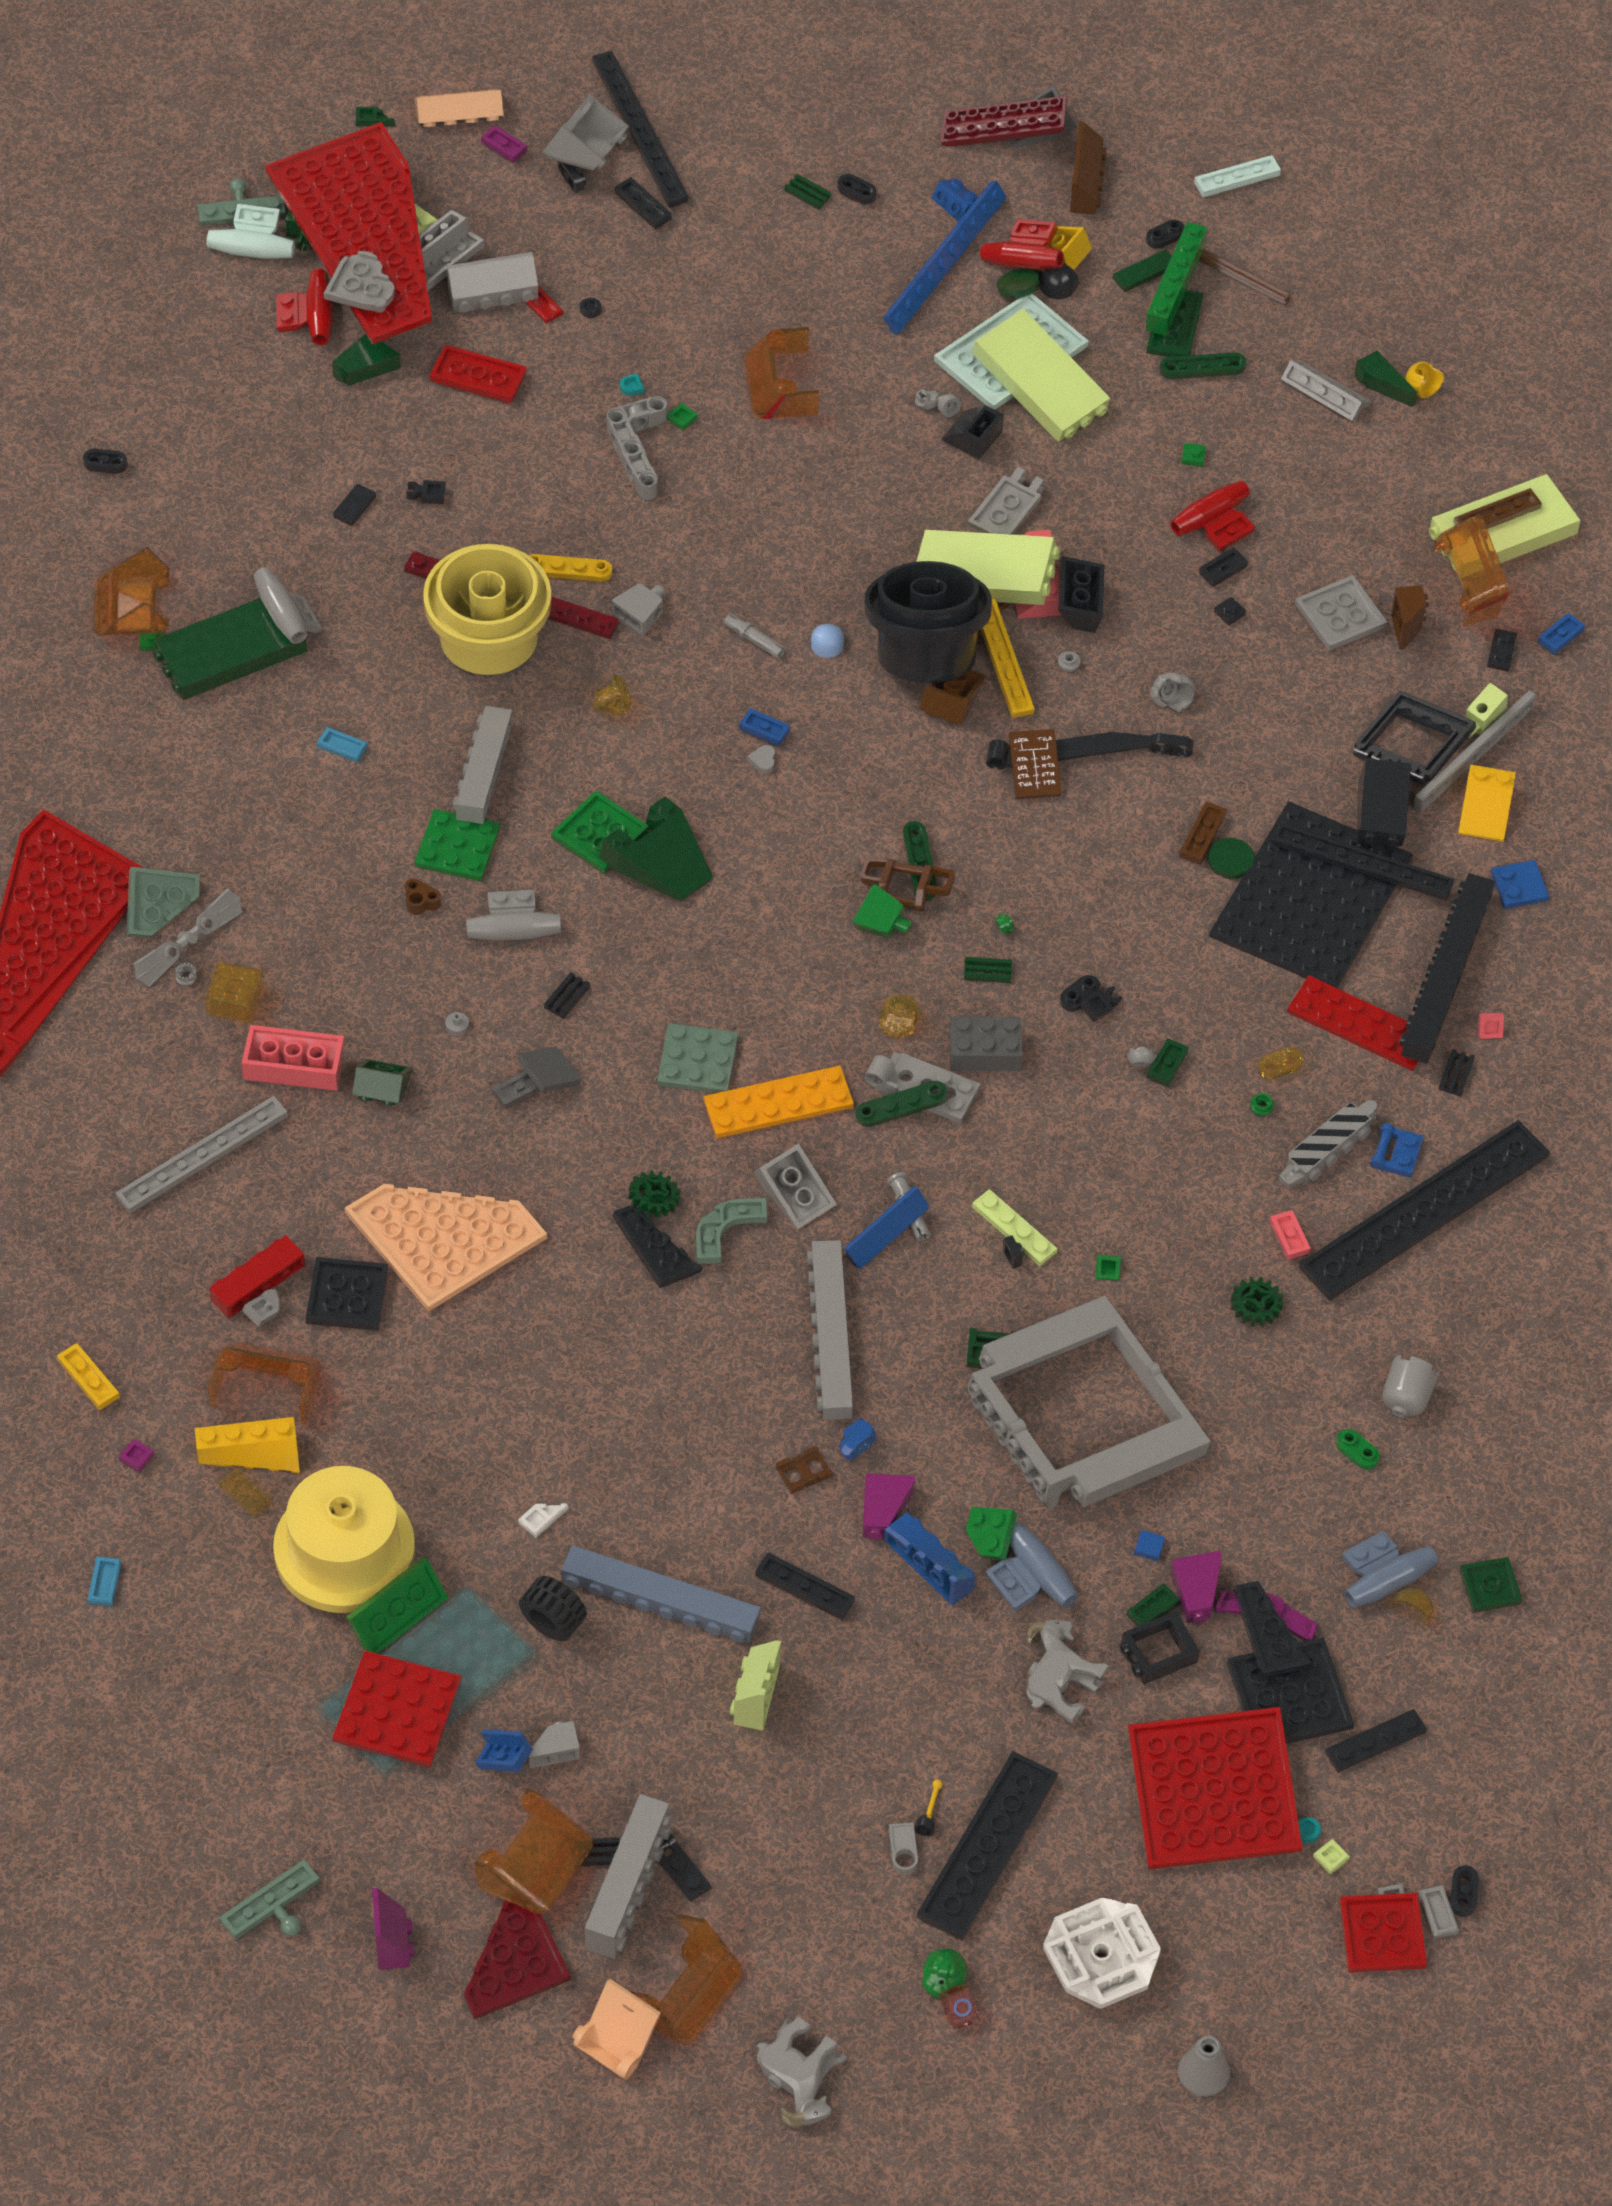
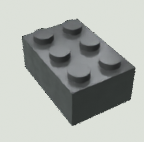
M950 1016V1071H1021V1017Z

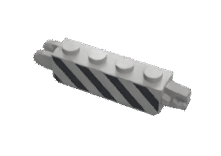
M1370 1099L1359 1107L1355 1104L1345 1105L1292 1149L1288 1154L1287 1167L1279 1175V1182L1287 1189H1290L1300 1182L1305 1185L1310 1180L1315 1181L1325 1167H1332L1342 1153L1347 1154L1350 1152L1356 1141L1359 1139L1364 1140L1371 1131L1370 1124L1376 1119L1378 1108L1376 1101Z

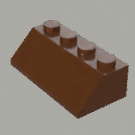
M1081 121L1079 123L1070 212L1095 215L1096 207L1101 206L1102 195L1098 194V191L1102 192L1103 179H1100V176H1104L1105 163H1101V160H1106L1107 148L1103 147L1104 138L1085 122Z

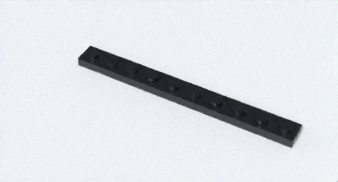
M608 51L592 56V62L621 118L629 126L628 131L668 208L688 202V194L614 53Z

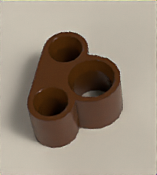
M418 879L406 881V908L409 913L419 915L425 912L426 909L433 911L440 908L441 898L438 890ZM412 901H421L418 904L412 903Z

